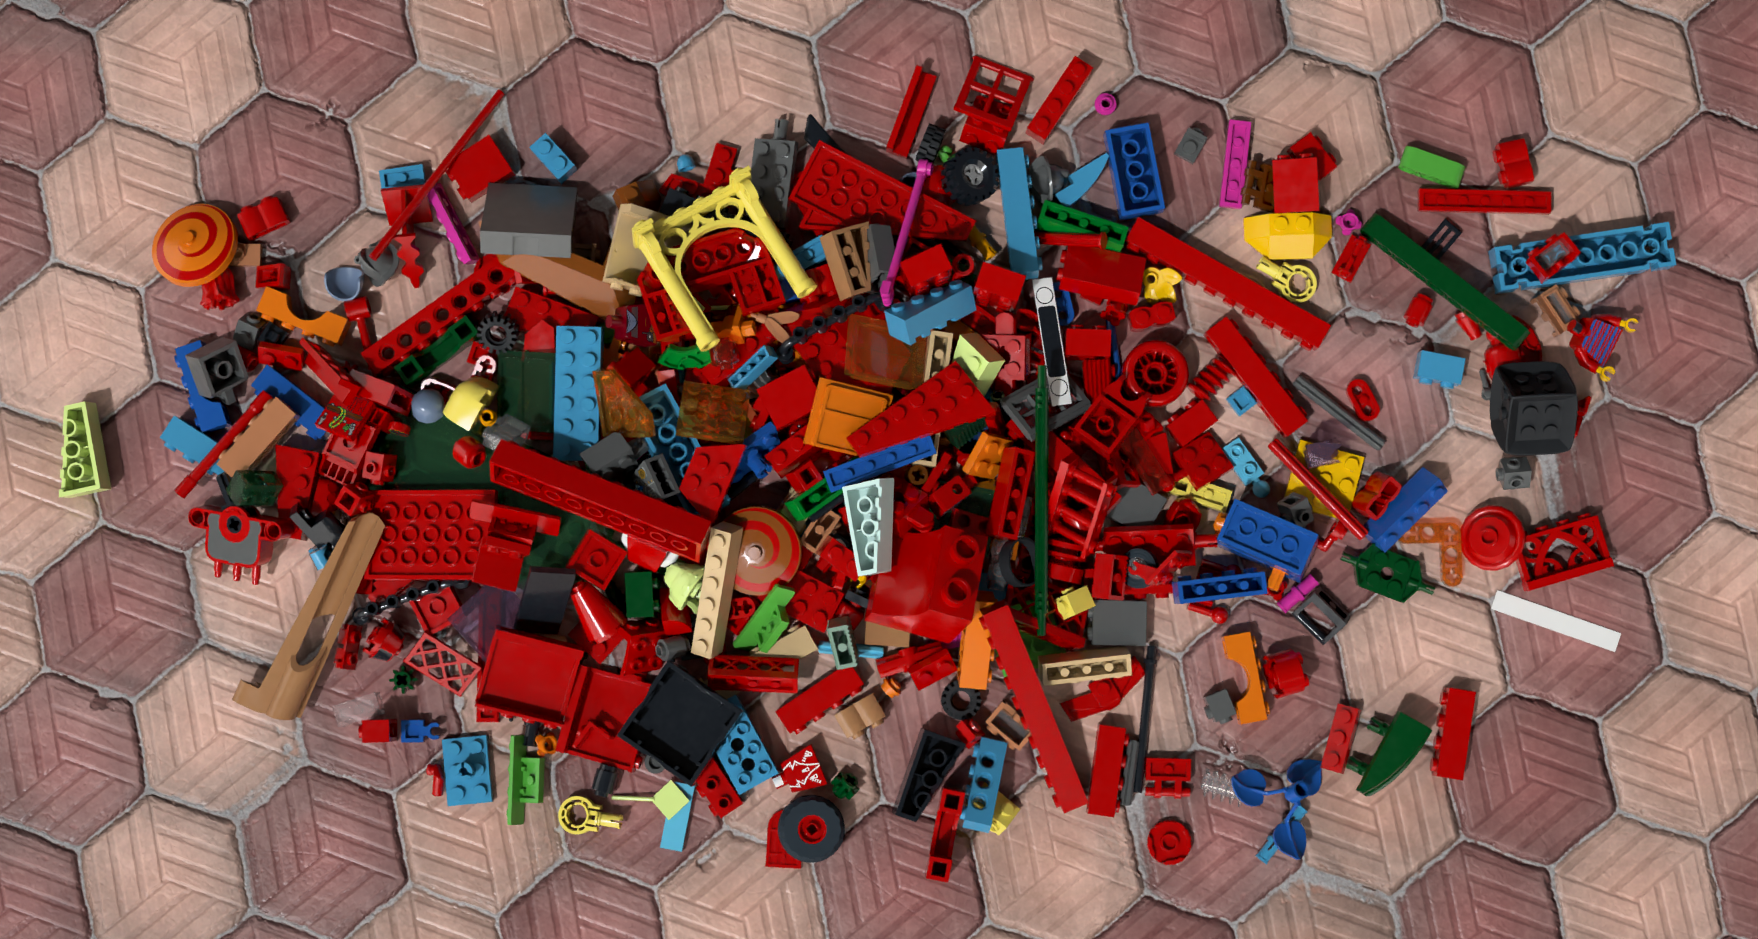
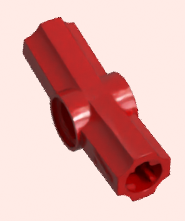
M940 641L921 647H909L898 651L897 654L877 659L876 665L880 677L886 678L901 672L908 673L907 668L943 650Z

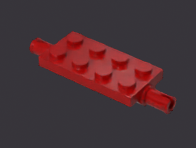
M1193 524L1104 527V536L1098 539L1100 544L1097 551L1123 556L1131 549L1143 548L1151 551L1156 556L1160 566L1174 550H1190L1192 554L1185 566H1196L1195 550L1200 547H1218L1217 533L1197 534V532H1194ZM1138 559V560H1136L1135 562H1139V563H1140V562H1144V561Z

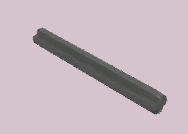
M1298 376L1293 382V386L1375 450H1380L1384 446L1385 440L1303 376Z

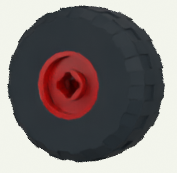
M805 795L791 801L782 811L778 822V836L783 848L795 859L808 863L820 862L832 856L841 846L845 834L844 819L838 807L830 800L818 795Z

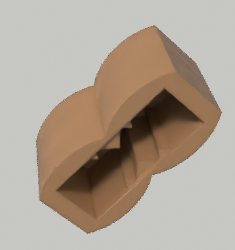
M871 693L834 716L846 737L852 736L854 740L865 734L863 729L871 725L872 728H875L884 723L882 718L886 714L874 693Z

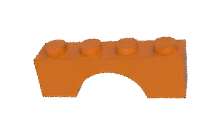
M267 286L256 311L262 314L261 318L272 323L274 319L282 322V327L292 331L295 327L303 330L302 335L314 339L315 335L323 338L322 343L332 347L335 344L342 346L352 323L348 319L326 311L321 317L314 320L299 319L293 311L291 297Z
M1250 632L1222 636L1225 659H1230L1240 664L1247 675L1246 690L1234 702L1238 724L1242 725L1267 720L1270 710L1268 702L1263 699L1262 693L1265 692V685L1263 679H1259L1258 671L1261 670L1259 657L1255 658L1254 649L1257 648L1255 636H1251Z

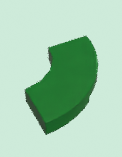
M670 344L659 357L658 363L679 370L694 367L702 368L713 362L714 356L717 358L720 352L714 348H711L714 351L713 353L709 352L710 349L701 352L697 344L690 347H678Z

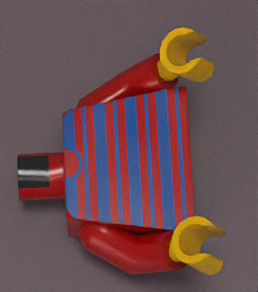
M1607 313L1594 314L1590 318H1582L1580 322L1576 320L1570 321L1567 331L1572 333L1573 336L1569 346L1574 350L1578 364L1594 374L1599 373L1602 381H1610L1611 378L1607 377L1604 372L1607 371L1614 375L1615 370L1613 367H1605L1623 331L1620 327L1622 326L1627 332L1632 333L1636 330L1630 329L1628 322L1638 324V321L1634 318L1625 321L1622 317Z

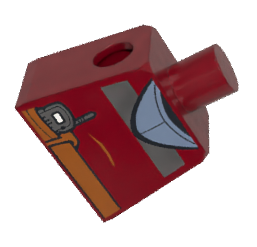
M645 304L616 308L615 315H608L606 317V327L615 329L616 340L643 348L657 345V339Z

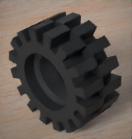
M929 123L918 149L916 161L919 162V159H927L934 164L946 129Z
M497 310L493 311L492 314L489 312L478 326L477 337H480L478 342L479 344L484 343L482 346L484 349L489 347L488 352L490 353L496 350V354H500L501 351L504 354L508 349L511 350L520 334V331H518L520 328L519 324L515 325L517 320L515 318L511 320V314L509 313L507 316H504L505 311H500L499 314H497ZM493 326L502 327L506 331V337L503 339L494 337L490 332V328Z
M958 680L949 683L941 696V704L947 715L957 720L969 719L974 716L980 709L982 700L978 689L960 688ZM964 691L969 695L970 703L966 708L959 709L954 706L952 699L956 692Z

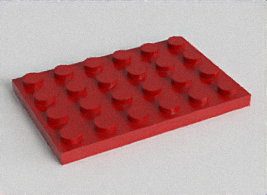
M369 490L374 494V497L371 500L372 505L368 512H372L380 517L385 528L366 568L364 579L472 580L481 538L487 536L490 522L470 518L471 502L473 499L498 504L497 490Z

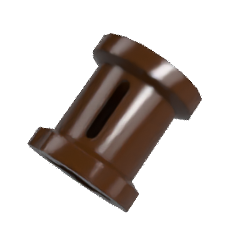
M915 465L906 470L904 479L916 487L926 482L928 472L922 465ZM917 471V476H919L920 479L915 481V476L912 475V473Z

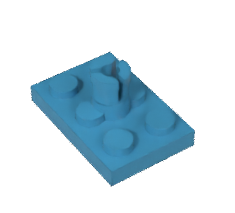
M488 736L442 739L447 806L493 802Z

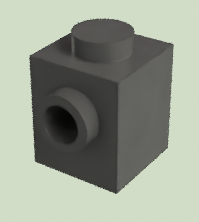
M1221 689L1203 697L1206 706L1203 707L1205 714L1213 722L1219 721L1220 724H1224L1233 720L1232 715L1237 714L1226 689Z

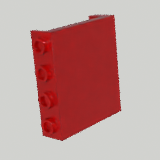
M496 625L477 691L475 707H479L478 710L486 713H491V711L500 712V715L506 718H513V716L521 717L527 723L541 722L544 723V726L552 729H557V726L563 728L567 705L580 659L582 660L584 653L583 646Z
M579 664L563 721L564 725L561 728L555 751L627 770L630 773L636 772V769L641 767L643 756H640V751L622 740L617 734L634 709L642 703L651 684ZM589 721L596 722L615 736L613 740H610L594 729L581 748H574L572 746L578 738L576 736L578 730L583 725L586 726Z

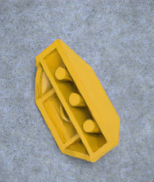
M1313 212L1276 213L1243 218L1244 241L1268 260L1312 259L1332 238L1331 215Z

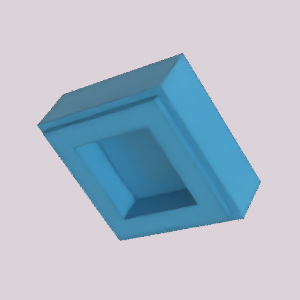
M1245 386L1226 399L1239 417L1257 404Z

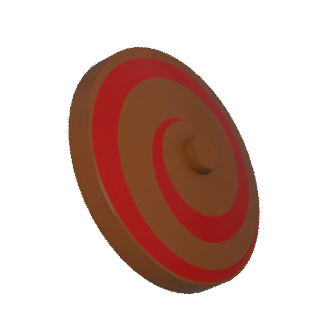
M756 505L736 510L724 519L725 522L743 527L733 587L735 590L749 595H767L776 584L785 586L790 582L801 563L802 543L796 527L784 514L770 507Z

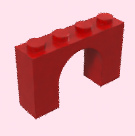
M945 786L941 788L925 872L926 879L947 883L949 881L954 840L965 797L964 790Z

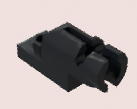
M299 503L291 507L290 518L318 549L326 543L333 549L335 548L346 526L332 512L324 510L313 518L311 512L306 507L303 508Z

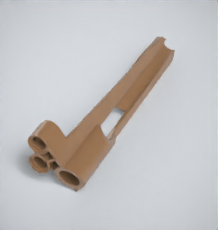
M366 512L355 516L348 522L262 684L258 682L254 684L241 679L232 698L234 702L278 720L301 718L385 528L380 517L372 512ZM335 615L318 655L310 663L299 665L296 661V656L311 621L319 616Z

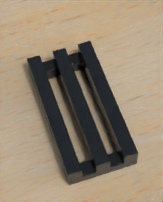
M1446 219L1441 222L1421 246L1425 250L1444 226H1447L1448 229L1428 251L1432 255L1451 231L1455 233L1453 237L1436 255L1435 258L1437 260L1444 255L1462 233Z

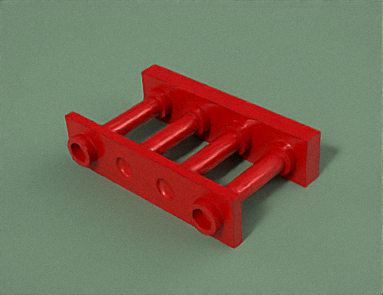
M1071 453L1061 460L1048 502V537L1059 533L1083 546L1080 557L1085 559L1090 554H1094L1099 547L1098 539L1111 498L1115 495L1118 488L1116 486L1118 476L1113 475L1103 482L1080 470L1079 466H1077L1080 457ZM1076 477L1101 490L1099 499L1096 500L1073 488V478ZM1071 496L1095 509L1093 518L1090 519L1068 507L1066 503L1067 497ZM1064 514L1088 527L1087 537L1063 526L1062 522H1060L1061 516Z

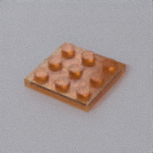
M684 381L676 436L743 444L751 390Z

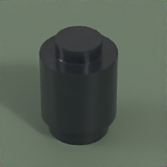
M600 764V767L596 769L591 789L595 790V795L607 798L608 794H613L618 777V768Z

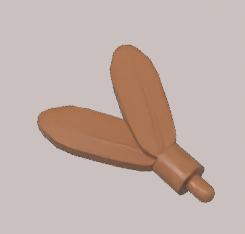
M792 311L770 315L758 312V314L751 313V317L756 318L755 321L765 324L771 334L780 343H783L790 337L779 324L792 323L799 318V314Z

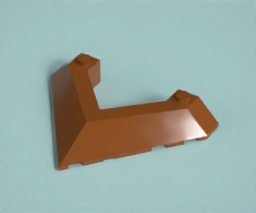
M653 179L636 181L618 188L612 196L618 210L621 204L632 203L658 212L661 203V197ZM611 244L602 265L574 253H571V258L540 257L525 254H496L501 265L519 272L527 279L547 287L548 290L581 308L588 309L591 313L606 320L608 315H615L616 308L634 305L636 296L629 294V290L624 288L623 291L610 288L611 284L602 282Z

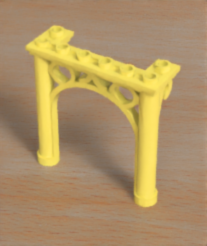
M749 165L745 168L735 169L729 176L728 186L716 188L711 195L696 199L687 208L681 207L668 218H661L655 223L652 218L641 220L632 228L635 249L638 247L646 257L696 338V344L701 352L716 346L720 338L686 286L681 275V263L690 245L705 233L725 227L748 230L763 241L798 298L809 295L817 288L814 280L808 277L760 201L758 193L751 182V168ZM729 205H734L739 209V212L732 219L723 217L720 213L721 210ZM716 209V221H714V217H702ZM744 210H746L753 223L741 220ZM693 222V226L689 230V236L687 237L686 233L680 228ZM673 235H678L683 239L680 248H668L664 242ZM665 254L668 256H676L675 270L673 269Z

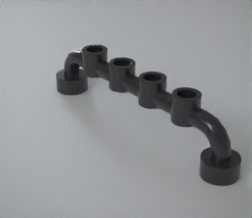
M880 292L872 293L866 297L855 295L851 305L845 308L841 305L835 306L832 310V315L829 317H815L812 321L813 325L806 329L796 327L793 330V336L786 339L778 347L776 354L779 361L783 364L793 362L795 352L792 346L797 343L805 344L810 336L816 333H825L828 327L836 322L844 323L849 315L855 312L866 311L868 305L875 303L880 311L892 308L893 301L890 306H884Z
M430 580L426 586L421 588L411 587L404 594L389 595L385 601L369 602L366 607H358L353 611L352 619L358 625H366L371 621L372 615H380L383 610L400 608L405 602L419 601L423 596L430 593L439 594L444 588L453 585L459 589H466L472 584V580Z

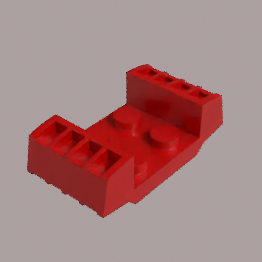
M375 407L353 442L331 434L322 452V460L317 473L342 485L355 482L365 484L368 479L362 478L361 470L364 466L366 451H371L380 430L390 434L387 430L389 422L395 421V419L388 412Z

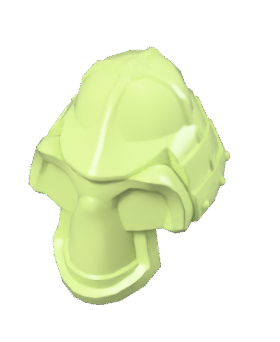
M675 562L666 568L664 580L670 588L669 599L679 610L688 605L697 614L705 569L704 565Z

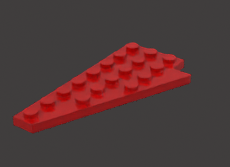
M819 140L790 194L789 200L808 209L799 225V228L802 230L831 232L869 221V225L879 223L890 226L892 236L899 237L913 188ZM921 193L908 237L966 242L976 220Z

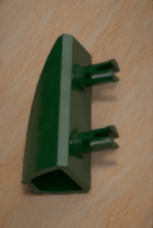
M1397 711L1391 725L1373 716L1371 720L1379 725V727L1368 724L1367 729L1384 737L1370 764H1367L1352 755L1350 759L1358 766L1346 764L1347 769L1363 776L1356 791L1364 796H1372L1395 780L1412 762L1432 732L1429 727L1400 711Z

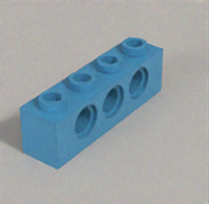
M981 737L980 743L975 744L972 757H976L975 765H970L968 777L972 778L971 786L966 785L964 798L968 799L967 806H963L960 819H963V828L989 833L1008 743ZM982 761H989L992 766L986 767L982 764ZM984 781L988 787L982 788L977 782ZM980 802L984 805V808H976L973 803Z

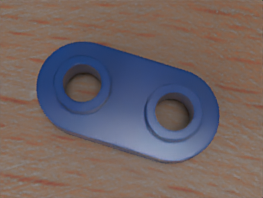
M1060 282L1053 283L1054 291L1058 290L1061 292L1060 298L1055 297L1058 320L1060 322L1059 326H1067L1074 318L1069 291L1059 290ZM1065 312L1067 314V317L1065 319H1061L1059 317V313Z

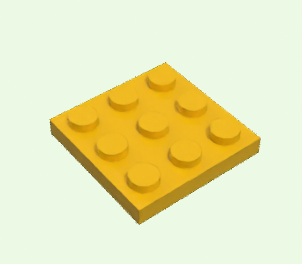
M1299 440L1295 457L1350 512L1364 457ZM1290 472L1284 498L1295 492L1308 498L1312 506V512L1337 519Z

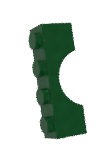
M464 316L450 326L445 334L432 345L410 355L394 368L405 384L412 388L472 345L473 341L479 340L480 337H477L478 330L471 319Z

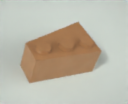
M869 221L831 231L820 237L840 301L871 291L870 263H868L870 243L867 242Z

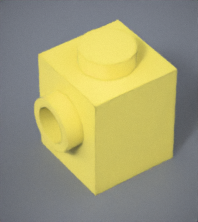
M1087 585L1077 590L1074 587L1068 588L1061 592L1063 596L1055 599L1058 611L1062 614L1064 620L1096 606Z

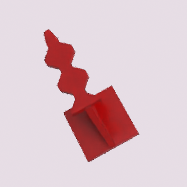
M423 185L381 189L389 226L395 223ZM428 195L404 224L402 234L394 237L395 241L402 244L397 250V256L406 261L405 265L401 268V272L410 278L414 288H419L420 276L424 272V266L417 262L420 249L415 246L416 233H414L413 224L433 222Z

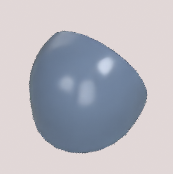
M356 267L330 269L324 275L325 288L336 300H353L362 291L364 272Z

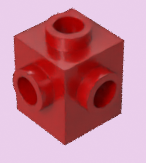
M366 451L362 478L371 479L370 483L376 485H384V482H393L396 473L397 455Z
M363 483L346 484L340 490L334 504L349 516L366 513L370 509L374 494Z

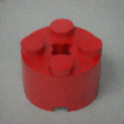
M1289 648L1263 657V660H1267V664L1263 665L1264 675L1269 689L1274 688L1276 691L1273 694L1275 698L1279 699L1305 690V687L1309 686L1308 676L1306 673H1303L1301 666L1303 658L1299 651L1294 652Z

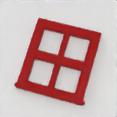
M975 55L972 57V65L953 110L1011 132L1030 82L1034 81V78ZM980 66L998 73L993 87L974 81ZM1003 75L1021 81L1016 96L998 90ZM971 89L989 96L983 110L965 104ZM994 98L1012 104L1007 119L988 113Z

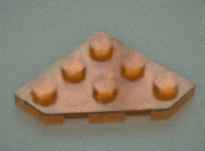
M615 369L592 371L603 437H607L614 432L621 433L623 437L656 436L653 413Z

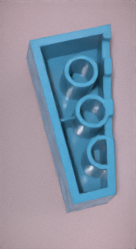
M955 280L946 287L930 290L928 294L913 296L910 301L905 303H895L891 306L892 308L884 310L889 335L908 345L916 343L915 338L918 336L925 338L931 335L930 330L942 329L947 326L948 320L957 321L977 309L972 286L962 280Z

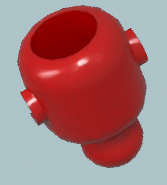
M1486 331V338L1490 341L1491 347L1485 350V360H1483V363H1485L1486 373L1489 374L1491 380L1497 366L1525 362L1524 353L1519 351V348L1516 351L1509 349Z

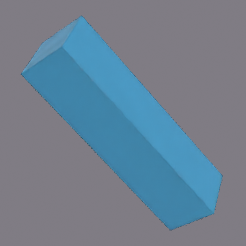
M763 345L728 379L734 391L743 392L778 359L774 348Z

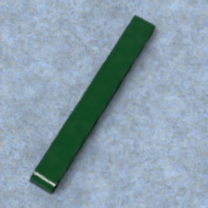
M1374 213L1360 229V233L1509 349L1516 351L1530 334L1524 325L1380 215Z

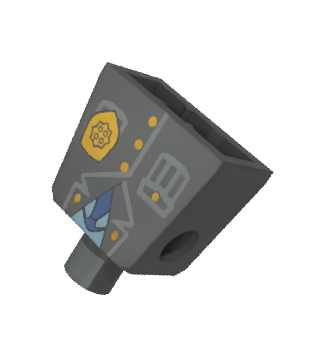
M663 453L644 460L632 474V479L636 486L635 490H639L653 499L660 498L663 500L680 493Z

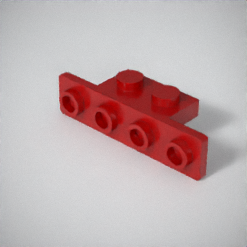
M473 499L471 502L470 518L490 522L487 532L488 536L532 547L536 532L553 536L559 535L561 517L477 499Z

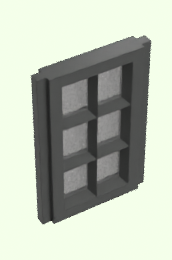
M1068 373L1067 377L1072 404L1052 406L1049 391V432L1085 413L1091 406L1090 400ZM1038 379L999 401L1006 413L1031 442L1035 440V388H1038Z

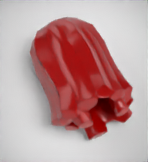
M228 267L218 277L201 285L203 295L200 305L206 310L218 307L222 311L225 310V307H233L234 304L240 301L235 293L234 276Z

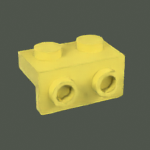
M984 782L981 787L986 788L988 785ZM999 791L990 831L997 835H1000L1020 811V808ZM980 802L973 803L976 808H984V805Z

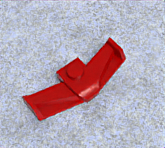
M1134 655L1131 657L1132 675L1112 678L1111 680L1110 678L1093 681L1087 685L1091 693L1059 703L1069 720L1073 722L1106 710L1110 711L1118 706L1120 701L1145 675Z

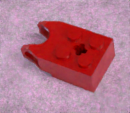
M1124 374L1106 386L1073 428V436L1108 461H1110L1142 419L1145 406L1152 397V394L1147 391L1145 395L1137 400L1128 401L1124 399L1121 395L1122 386L1126 382L1127 377ZM1101 425H1102L1103 427H1104L1105 425H1108V426H1109L1108 430H1102V429H1101Z

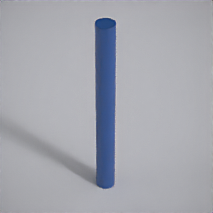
M1106 320L1107 330H1111L1110 357L1111 364L1115 366V378L1113 380L1116 381L1121 376L1116 328L1111 325V322ZM1122 386L1121 395L1125 399L1124 388Z

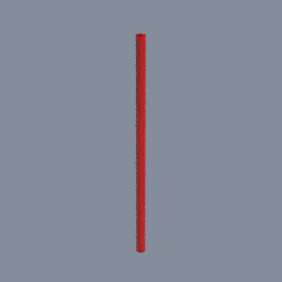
M501 90L496 91L370 253L369 257L372 260L377 261L505 96Z

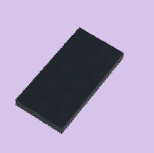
M530 566L513 626L514 629L528 633L558 635L575 580V569Z

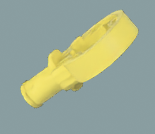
M1264 256L1259 260L1260 264L1256 265V269L1261 270L1271 276L1273 280H1276L1272 281L1271 285L1277 287L1280 295L1291 303L1307 301L1316 291V277L1305 266H1292L1286 262L1278 266ZM1294 274H1299L1303 278H1306L1308 275L1309 279L1305 280L1306 287L1302 293L1297 295L1290 291L1289 280ZM1303 295L1305 296V297H1303L1302 299H1294V298L1290 297V296H1293V297H1296V296H1297V297H1299V296H1303Z
M573 796L566 799L558 812L560 825L571 834L599 831L600 827L589 826L588 824L617 829L622 827V823L614 822V820L623 821V815L591 810V808L602 810L603 806L594 804L592 800L584 796ZM574 800H581V802H575L574 804L583 806L587 815L584 823L579 826L571 824L572 822L569 819V813L574 804L569 806L568 804ZM567 823H568V824H571V827H573V828H578V829H577V830H574V829L570 828V827L567 825Z

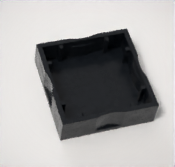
M668 660L651 684L642 703L634 709L617 736L641 753L654 758L667 771L692 787L738 722L744 710L674 662Z

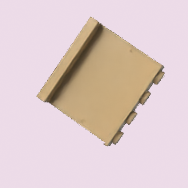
M632 203L621 204L602 282L611 284L610 288L623 291L624 288L629 290V294L641 297L642 294L637 278L645 268L647 259L638 247L635 249L633 245L632 228L641 220L652 218L655 223L661 218H668L670 216ZM689 223L680 228L686 233L687 237L693 224ZM673 235L667 238L664 244L670 248L682 244L683 239L678 235Z

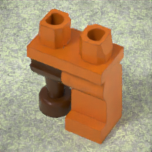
M739 304L738 306L730 305L725 313L714 315L712 312H703L720 338L716 346L730 345L735 342L744 344L747 336L756 335L757 327L755 322L758 321H755L756 318L751 317V314L743 317Z

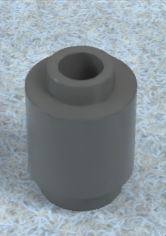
M681 635L658 640L655 651L657 656L663 661L685 656L690 651V642L686 636Z

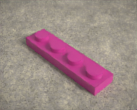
M1232 119L1228 121L1219 207L1242 208V196L1240 193L1245 183L1244 171L1247 165L1251 122Z
M436 183L428 194L429 202L434 206L438 220L444 225L447 231V238L454 244L458 259L463 264H475L480 258L441 183Z

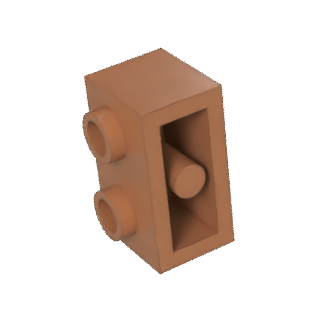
M829 511L815 522H811L800 538L802 546L815 553L831 532L836 534L842 525L839 522L841 517L833 511Z

